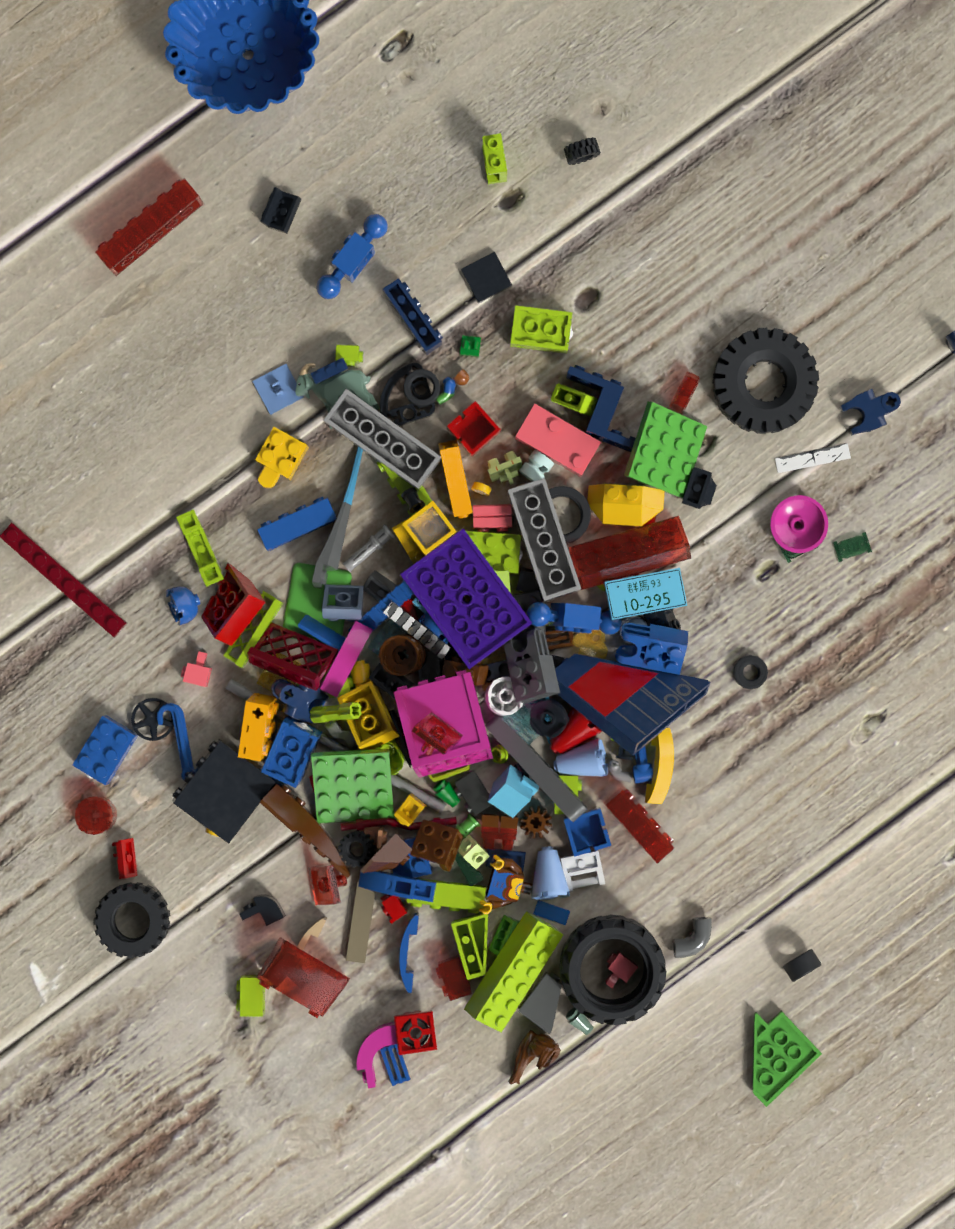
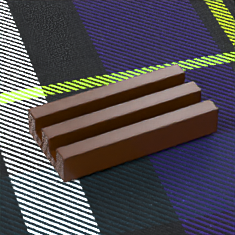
M549 630L546 631V635L567 631ZM568 631L569 635L546 639L547 642L570 639V643L548 646V650L575 646L573 632Z

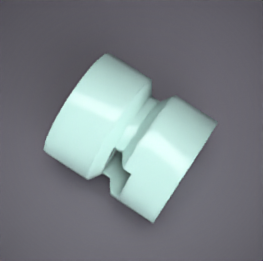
M534 449L528 457L529 462H525L519 472L531 482L545 478L544 473L549 472L554 463L544 454Z

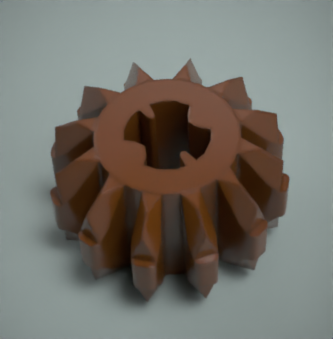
M530 806V814L525 810L523 811L527 818L521 817L520 821L526 822V824H522L520 828L525 829L528 827L524 834L528 835L532 831L531 837L533 839L536 832L542 838V830L546 834L549 833L545 826L552 827V823L546 822L552 817L551 815L544 817L547 813L546 809L539 813L540 806H537L536 812ZM534 817H538V820L541 822L540 826L533 827L531 819L534 820Z

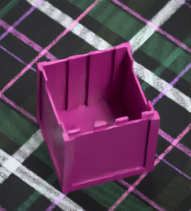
M466 670L456 672L457 676L447 679L444 675L436 677L435 682L428 683V680L418 682L419 686L408 689L407 685L398 687V691L394 692L412 767L419 778L493 759L475 685L473 684L471 673H466Z

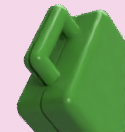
M296 563L292 568L283 627L323 643L298 627L304 616L309 615L342 636L345 619L337 621L323 619L322 606L325 585L322 584V589L314 588L312 580L315 565ZM342 569L327 571L326 585H351L352 575L349 571ZM329 595L328 605H335L336 595Z

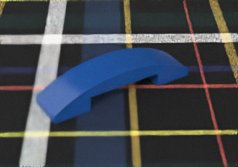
M415 913L409 921L400 947V972L408 993H412L414 971L406 970L409 935H417L419 913Z

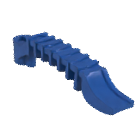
M403 580L400 585L396 586L393 591L372 607L362 617V620L358 622L373 629V632L384 620L389 618L383 612L393 601L401 607L405 601L411 598L414 594L413 591Z

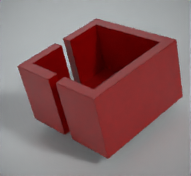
M476 401L462 412L465 417L463 420L459 415L447 425L448 431L456 440H462L461 445L471 457L501 432V429Z

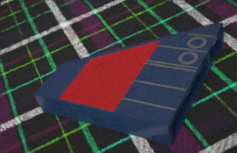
M574 654L570 658H565L561 665L555 668L560 690L558 695L631 755L636 754L707 694L711 683L706 679L651 670L580 654Z

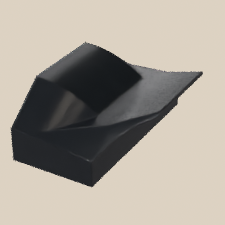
M693 467L681 504L696 509L711 505L717 487L712 479V472Z

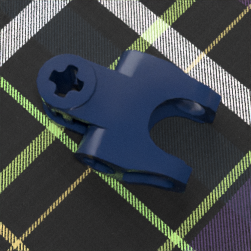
M873 389L856 395L852 400L841 405V412L857 409L863 417L861 424L850 430L851 436L871 432L887 425L884 415L898 409L901 399L895 392H888L876 397ZM889 399L893 400L894 403L892 405H887L886 401H888Z
M284 679L276 680L271 687L272 694L286 703L282 712L299 721L313 723L308 712L310 703L315 699L327 701L329 698L320 688L314 691L298 683L294 685Z

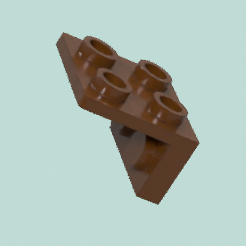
M424 819L411 848L410 855L437 863L442 870L450 872L463 836L456 828Z

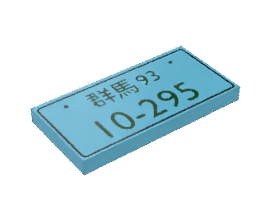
M680 568L604 582L611 620L687 606Z

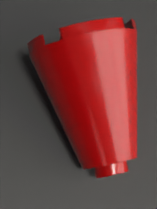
M572 707L567 714L569 722L565 730L558 736L551 738L549 746L556 754H563L600 734L602 730Z

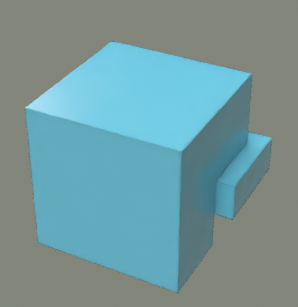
M509 765L493 782L488 802L513 818L531 800V797L538 791L539 785L526 776L522 777L523 773Z

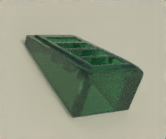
M458 852L455 860L469 885L473 886L483 880V875Z

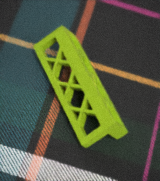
M265 591L261 594L263 599L266 596L274 602L268 610L263 611L261 609L257 613L262 616L259 626L253 627L251 621L250 628L244 629V631L251 630V639L249 642L243 643L240 635L223 655L241 668H244L249 660L247 652L251 647H255L283 605V602ZM241 646L242 653L238 660L229 655L233 648Z

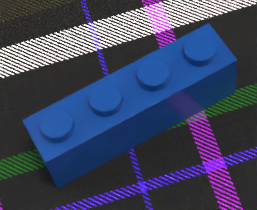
M320 497L313 501V505L306 507V504L296 508V512L289 515L287 512L278 516L279 520L273 523L269 520L260 524L261 528L257 530L266 550L271 551L335 522L337 516L329 499Z

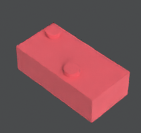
M534 404L515 436L517 441L533 450H538L553 462L579 477L582 476L601 444L597 439L537 404Z

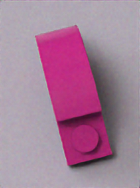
M395 1022L376 1027L365 1037L360 1046L357 1056V1071L365 1069V1072H362L363 1082L367 1083L368 1088H374L377 1084L373 1065L375 1054L385 1046L397 1044Z

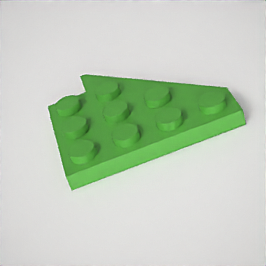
M782 1011L768 1024L757 1012L754 1013L752 1092L766 1107L822 1054Z

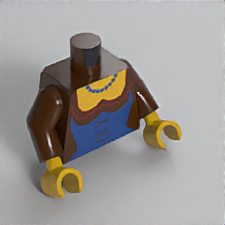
M497 855L493 856L495 861L490 863L493 868L486 890V900L489 901L480 900L479 904L484 906L482 909H479L480 912L489 914L493 909L517 902L520 893L531 895L533 884L523 881L524 873L513 859L500 858Z

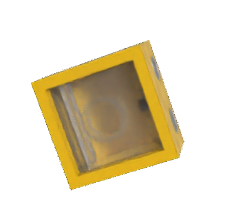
M434 501L402 523L425 556L457 533Z

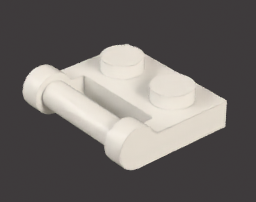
M598 850L575 857L573 855L561 858L569 891L595 884H605ZM597 871V876L571 881L570 876Z

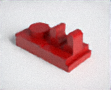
M128 838L113 842L112 846L117 848V853H114L113 857H118L119 879L138 876L134 839Z

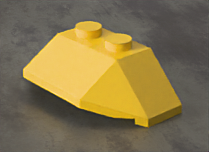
M589 485L587 501L590 509L603 524L642 527L663 510L665 491L633 485Z

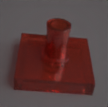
M432 712L417 723L412 732L426 741L421 747L422 752L428 749L425 753L426 755H432L435 749L444 755L463 737L461 733Z
M334 865L308 867L315 905L341 903L338 887L346 886L347 878L343 874L336 876Z

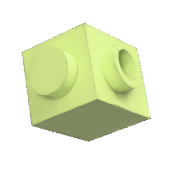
M470 835L461 842L458 850L462 857L475 869L490 857L484 848Z

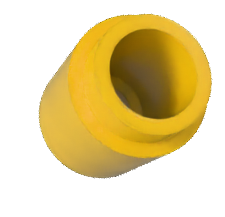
M365 660L356 661L351 670L355 689L371 681L368 679L371 675L369 663L365 664Z

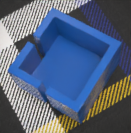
M600 807L585 811L574 822L568 817L563 818L574 857L591 852L589 846L592 845L595 851L612 846L606 827H601L605 826Z

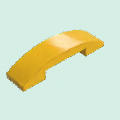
M670 728L664 729L651 740V745L656 746L652 784H647L645 803L662 804L667 795L674 766V745Z

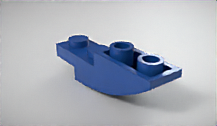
M384 871L360 873L358 887L402 898L433 902L436 882L400 876L399 874Z

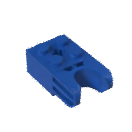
M625 623L622 626L621 635L625 641L631 642L634 645H621L616 650L615 658L622 664L680 675L688 646L689 631L653 624L645 626Z

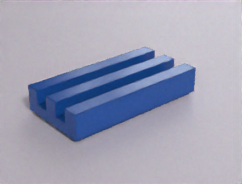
M397 1044L380 1049L392 1086L411 1080L404 1057L398 1054L405 1077L401 1076L392 1050L396 1048L398 1054ZM385 1051H389L398 1078L396 1080Z

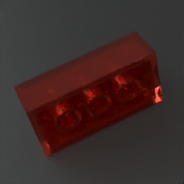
M619 788L604 804L658 864L674 849L672 846L674 841L666 832L662 834L659 831L661 826L653 818L648 819L646 809L640 803L636 805L633 802L635 797L627 788L625 790Z

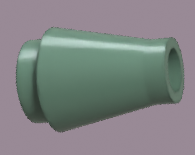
M575 1007L567 1013V1022L585 1035H588L594 1027L584 1014H580Z

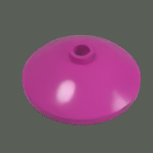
M802 495L791 496L780 502L774 509L770 520L771 533L775 541L783 549L793 553L809 552L817 548L825 539L828 531V517L822 505L813 498ZM795 522H799L801 524V527L799 529L794 527Z

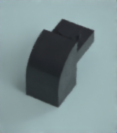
M266 894L255 896L253 899L256 905H253V903L247 904L242 907L243 911L239 913L243 921L260 912L266 926L286 916L278 900Z

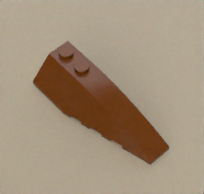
M276 784L260 803L292 832L298 831L301 840L306 844H312L314 850L323 858L327 857V861L348 879L351 872L346 862L341 860L343 857L342 855L339 856V849L322 824L304 806L306 804L305 801L299 796L295 798L290 793L292 790L286 784Z

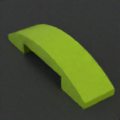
M193 509L177 516V521L187 539L206 587L223 580V574L195 510Z

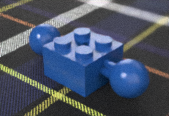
M369 215L363 224L364 233L361 236L356 232L353 235H348L343 242L344 247L341 251L337 250L331 258L333 261L331 263L334 271L331 275L327 274L320 277L316 284L317 292L322 298H335L340 293V281L342 278L345 277L353 283L374 256V246L370 242L373 239L383 237L388 229L387 221L382 215Z
M535 602L527 609V616L531 620L532 625L541 627L549 622L548 626H555V630L592 634V630L600 629L604 634L611 635L617 633L622 626V619L611 620L609 610L601 613V607L551 603L549 608L543 602Z

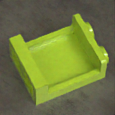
M501 133L483 136L482 151L488 185L507 182V166Z

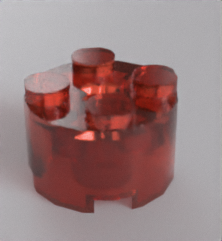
M92 796L85 798L76 808V824L86 834L97 835L106 833L116 823V807L106 797ZM95 810L96 813H99L100 815L98 818H96V820L95 818H93V813H95Z

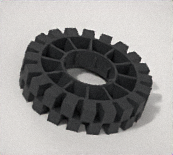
M767 327L758 328L755 331L750 330L742 333L741 336L736 337L724 349L715 365L712 384H714L713 393L715 399L719 402L718 407L734 425L738 424L741 426V429L748 432L755 431L757 434L776 433L796 424L810 410L818 393L817 381H819V370L816 371L815 365L817 363L814 356H810L809 348L804 342L800 343L797 341L798 337L791 333H783V330L777 328L773 330H768ZM758 362H768L769 365L772 363L784 375L785 384L782 385L784 390L780 397L777 398L775 396L772 401H762L761 398L758 400L746 388L745 379L748 378L746 373L752 365L755 367Z

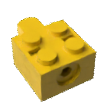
M273 427L255 459L264 466L258 476L260 485L264 488H272L277 483L280 475L291 481L309 448L308 445Z

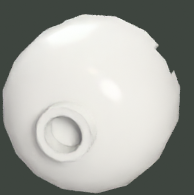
M510 677L498 678L492 681L486 689L485 702L488 708L495 714L501 716L512 715L523 705V703H516Z

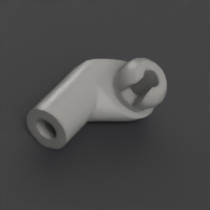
M610 761L608 771L612 778L631 783L632 773L623 772L618 761Z

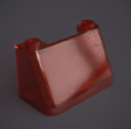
M281 937L256 976L260 980L259 984L268 990L271 986L310 1009L308 1013L316 1018L319 1016L323 1017L350 980L349 977Z

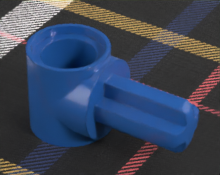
M644 746L635 754L636 765L632 766L635 784L650 782L653 778V767L651 763L647 762L646 748Z

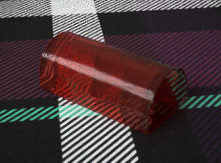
M686 372L669 405L670 408L681 414L684 413L700 382L699 376Z

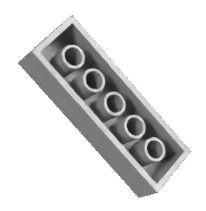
M347 389L324 419L327 425L418 490L441 460V456Z
M545 478L509 489L508 495L543 602L581 590Z

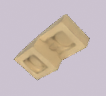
M326 917L319 919L307 930L298 943L297 950L304 951L311 935L319 937L327 920Z

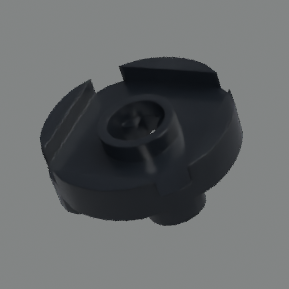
M554 698L540 700L530 711V725L542 737L554 738L565 730L569 722L565 708ZM545 714H548L552 717V722L545 720Z

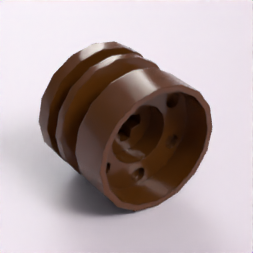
M411 634L390 637L383 643L379 653L380 663L383 668L391 675L396 676L415 673L422 668L427 656L426 647ZM403 651H407L406 654L409 655L407 658H405Z

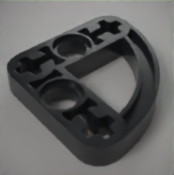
M411 363L399 369L392 375L383 389L380 400V413L388 418V415L392 417L398 416L396 412L400 411V417L403 422H399V419L393 421L398 426L430 417L435 412V403L430 404L432 408H430L429 413H426L425 410L420 411L421 416L418 417L417 410L414 407L416 405L412 403L388 411V402L393 388L403 377L410 374L412 367L423 369L419 363ZM419 377V379L424 378V381L411 383V389L416 398L426 399L431 395V391L426 377ZM424 385L427 389L426 393L418 395L415 391L416 387ZM406 409H412L414 416L411 419H406L403 416V412Z

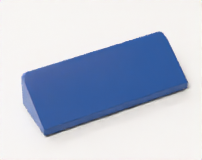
M305 615L298 624L299 628L328 646L338 649V652L346 640L345 637L309 615Z

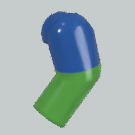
M446 377L443 380L444 391L436 399L439 405L451 399L455 394L456 383L451 377Z

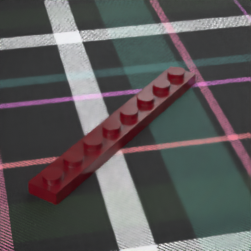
M11 523L0 535L4 542L111 636L115 638L128 624L14 523Z

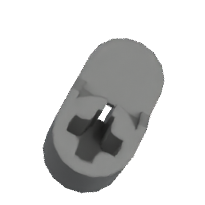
M336 720L330 721L325 725L334 739H344L352 750L358 747L352 731L342 730Z

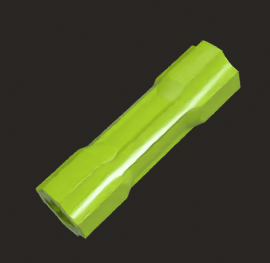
M358 702L332 706H316L310 710V719L313 723L359 719L362 714L361 706Z

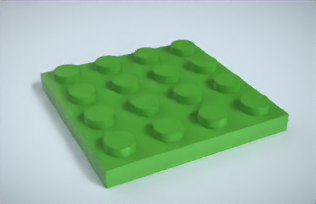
M647 401L624 476L683 499L707 426L654 402Z
M389 749L311 753L316 814L319 823L356 821V819L369 820L387 817L394 819Z

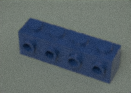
M398 278L384 287L383 292L424 353L428 355L442 345L441 339L443 337L438 329L434 330L430 325L432 321L427 313L423 314L419 308L422 306L416 297L412 298L408 292L411 290L406 282H401Z

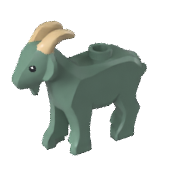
M314 363L305 364L299 373L295 391L298 397L306 396L310 399L309 390L312 389L326 406L328 413L346 389L375 410L380 409L373 395L368 392L365 386L369 383L370 376H365L360 370L343 371L318 384H315L311 374L308 373L310 369L316 367Z

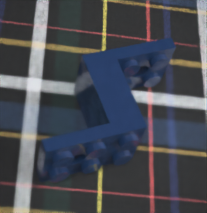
M578 365L570 366L566 376L567 379L601 392L585 433L597 440L631 452L635 437H623L622 432L614 429L608 431L624 389L621 386V382L614 379L610 381L605 380L603 375L596 372L592 374L587 373L585 368Z

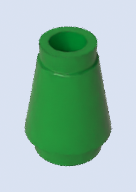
M441 780L434 786L435 795L452 808L461 801L449 781Z

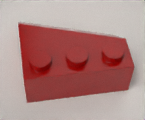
M227 563L225 567L227 572L224 579L217 583L219 588L216 594L211 596L201 618L215 639L232 646L266 602L252 581L231 564Z

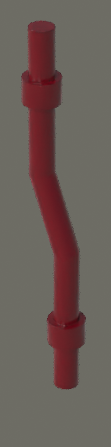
M387 817L369 820L356 819L355 822L340 824L341 831L353 829L360 831L368 827L382 825L413 831L419 830L422 821L406 826L400 824L397 819ZM436 817L433 820H429L445 826L457 824L456 817L443 819Z

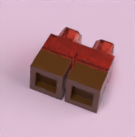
M482 813L481 838H483L484 849H494V840L502 839L501 849L512 850L517 835L518 816L512 818L509 815H501L500 832H498L499 815Z

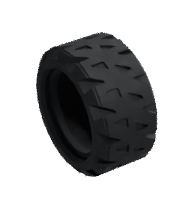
M612 914L597 916L587 920L583 925H579L570 934L567 942H565L559 964L561 982L571 1004L580 1014H584L588 1019L600 1024L607 1023L609 1025L627 1024L628 1021H636L646 1015L647 1011L653 1008L661 997L667 973L664 955L653 935L637 921L625 916ZM607 939H620L631 943L641 952L644 962L643 976L638 986L630 994L618 999H605L594 995L585 987L581 980L580 970L585 954L592 946Z

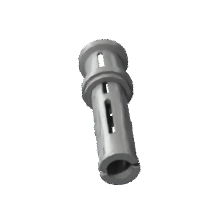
M385 524L378 533L370 536L369 542L343 562V565L350 573L374 551L382 549L386 542L391 538H395L394 534Z

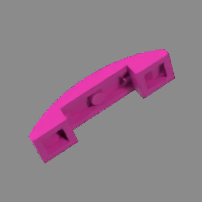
M355 621L320 688L321 690L336 698L338 697L373 629Z

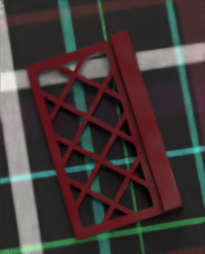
M271 622L255 647H251L247 654L250 664L317 691L320 687V680L337 656L338 649ZM273 630L281 633V636L270 638ZM295 638L298 643L287 645L286 639ZM284 642V647L274 649L272 643ZM270 644L272 649L266 652L260 650L262 646ZM309 644L314 646V650L304 652L302 646ZM300 647V654L290 655L289 650ZM285 651L288 654V657L282 659L276 656L277 653ZM326 651L331 653L329 657L321 659L319 653ZM317 655V661L307 663L306 657ZM301 658L305 662V664L299 666L293 664L294 660ZM317 665L321 666L318 674L311 672L309 669Z

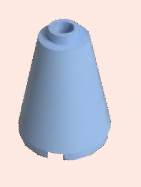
M600 738L594 739L558 755L554 761L555 771L559 772L560 775L607 776L608 763L605 764V757L607 756L602 740Z
M551 846L542 847V851H538L531 898L535 900H551L558 897V895H560V898L569 897L570 891L557 850H553Z

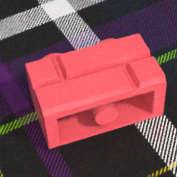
M511 504L473 505L474 529H477V532H489V529H497V532H508V528H512Z

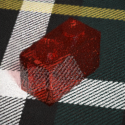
M460 955L438 962L436 972L438 978L443 979L444 986H442L445 997H449V1000L452 1001L472 994Z

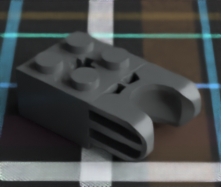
M535 628L527 633L526 649L523 648L520 639L516 637L511 638L504 644L516 703H530L560 693L552 655H549L546 636L541 629Z

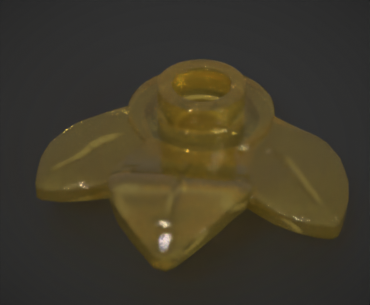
M600 629L592 630V634L578 633L572 640L574 646L580 647L578 652L580 655L605 659L607 656L608 648L604 643L605 634ZM599 635V639L593 641V636Z

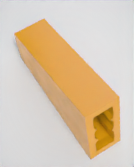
M457 440L438 443L454 517L458 516V518H466L473 511Z

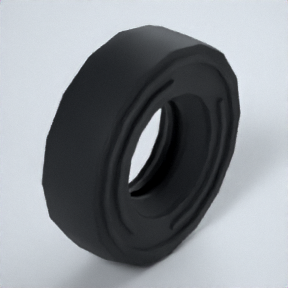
M743 656L734 665V679L743 688L756 689L762 686L767 679V665L758 656ZM747 665H754L757 668L758 675L752 680L745 678L743 670Z

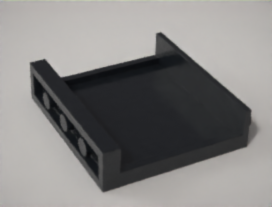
M218 739L217 742L213 741L207 749L209 751L205 757L202 756L197 761L195 771L193 773L190 771L184 779L186 783L182 788L178 787L174 791L172 801L173 804L229 844L276 781L262 773L260 769L248 760L239 758L237 752Z

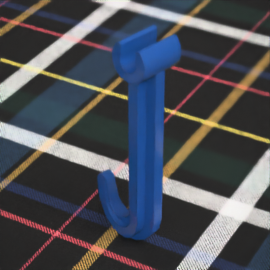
M168 703L159 709L157 720L158 724L162 725L163 713L166 710L172 713L182 767L181 777L184 780L187 772L191 771L193 773L195 771L185 715L179 705Z

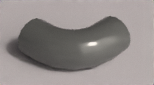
M711 917L693 918L691 935L687 938L673 939L675 958L693 956L705 948L711 936Z

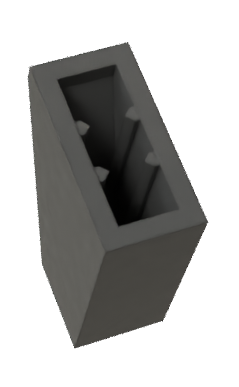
M545 972L518 1008L520 1013L548 1034L553 1029L562 987L559 981L561 978L553 972L550 974Z

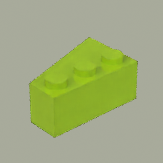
M481 912L451 921L467 980L486 975L488 914Z

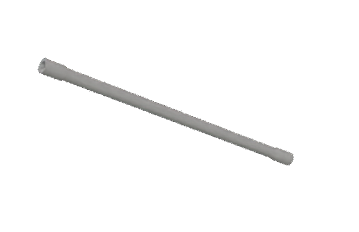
M233 679L229 681L225 688L246 700L254 694ZM278 708L277 715L274 714L275 717L282 721L289 716L282 712L281 708ZM322 733L318 741L334 751H353ZM391 775L392 785L409 795L412 793L425 803L426 806L440 814L442 813L446 803L434 796L428 795L396 775Z

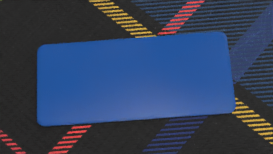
M538 900L533 914L566 925L570 911Z

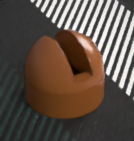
M462 369L453 380L458 385L463 386L468 383L469 375Z

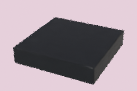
M495 251L461 269L478 304L512 287V283Z

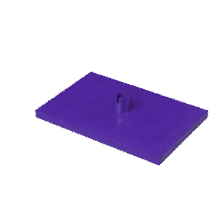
M464 529L400 574L469 669L532 624L531 620ZM466 595L470 596L468 603L463 601V597Z

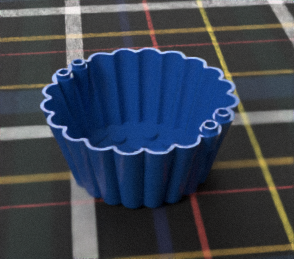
M309 0L175 1L168 8V17L171 22L164 27L163 31L165 40L170 43L166 48L165 56L171 64L175 65V79L182 84L188 85L187 89L191 97L206 100L210 108L215 110L228 109L234 114H242L250 110L262 112L267 109L270 103H282L288 98L289 93L300 88L304 83V75L314 66L315 57L313 51L317 48L320 41L318 33L314 30L317 24V15L312 9L307 8ZM246 50L254 53L253 58L247 60L243 57Z

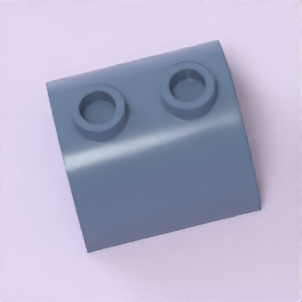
M325 585L322 606L323 619H329L330 621L347 619L350 622L362 620L364 586ZM329 595H336L335 605H328Z

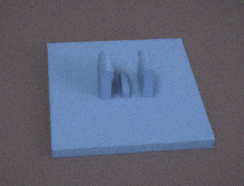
M287 364L253 381L270 415L304 398V396L298 397L296 395L297 383Z

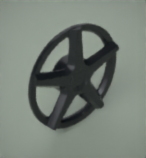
M148 698L136 705L132 712L131 723L139 737L148 741H157L165 738L172 731L174 722L170 712L171 721L163 718L162 724L163 726H170L168 731L162 736L157 737V726L159 725L157 713L163 705L168 704L167 702L158 698ZM151 701L160 702L154 711H150L144 704ZM140 708L145 718L135 723V714ZM149 726L151 738L141 734L138 728Z

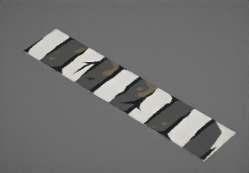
M393 601L383 612L439 658L443 659L451 648Z

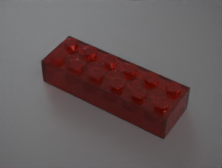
M185 178L173 183L172 189L167 193H161L154 204L145 206L142 209L143 213L138 217H132L127 222L126 227L116 230L108 242L104 241L97 247L98 250L95 253L115 276H118L204 205L200 196Z
M679 516L568 547L581 590L604 584L607 581L622 579L691 559L690 544Z

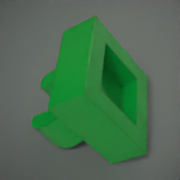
M462 335L460 355L479 357L481 337Z

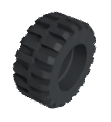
M139 882L125 883L106 893L99 901L100 904L95 910L96 918L93 919V925H96V930L94 931L96 936L99 935L101 945L105 944L108 947L107 951L110 953L115 952L117 953L116 956L121 958L123 956H127V958L142 957L157 948L166 937L171 922L169 921L171 916L170 910H167L168 904L166 900L161 898L162 894L159 891H154L152 886H145ZM128 902H136L142 905L149 914V928L144 935L137 938H129L123 935L115 923L116 911L121 905Z

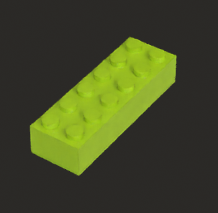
M526 911L464 1010L475 1020L502 1033L564 934L551 924Z

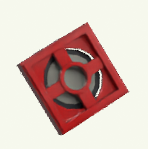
M432 1010L406 1012L402 1015L394 1016L399 1055L437 1050Z

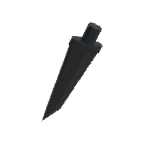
M390 710L388 712L399 734L395 741L411 768L412 763L401 719L397 717L395 710Z

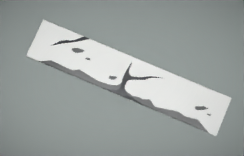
M847 443L775 458L778 473L850 459L851 456Z

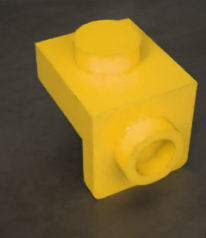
M411 793L393 815L400 824L410 826L426 807V804Z

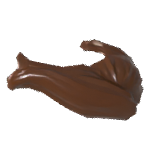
M529 1030L517 1049L515 1068L508 1080L509 1084H520V1078L524 1070L535 1057L539 1058L536 1065L539 1070L542 1067H549L561 1052L559 1044L555 1043L554 1039L549 1035L543 1033L538 1035L533 1030Z

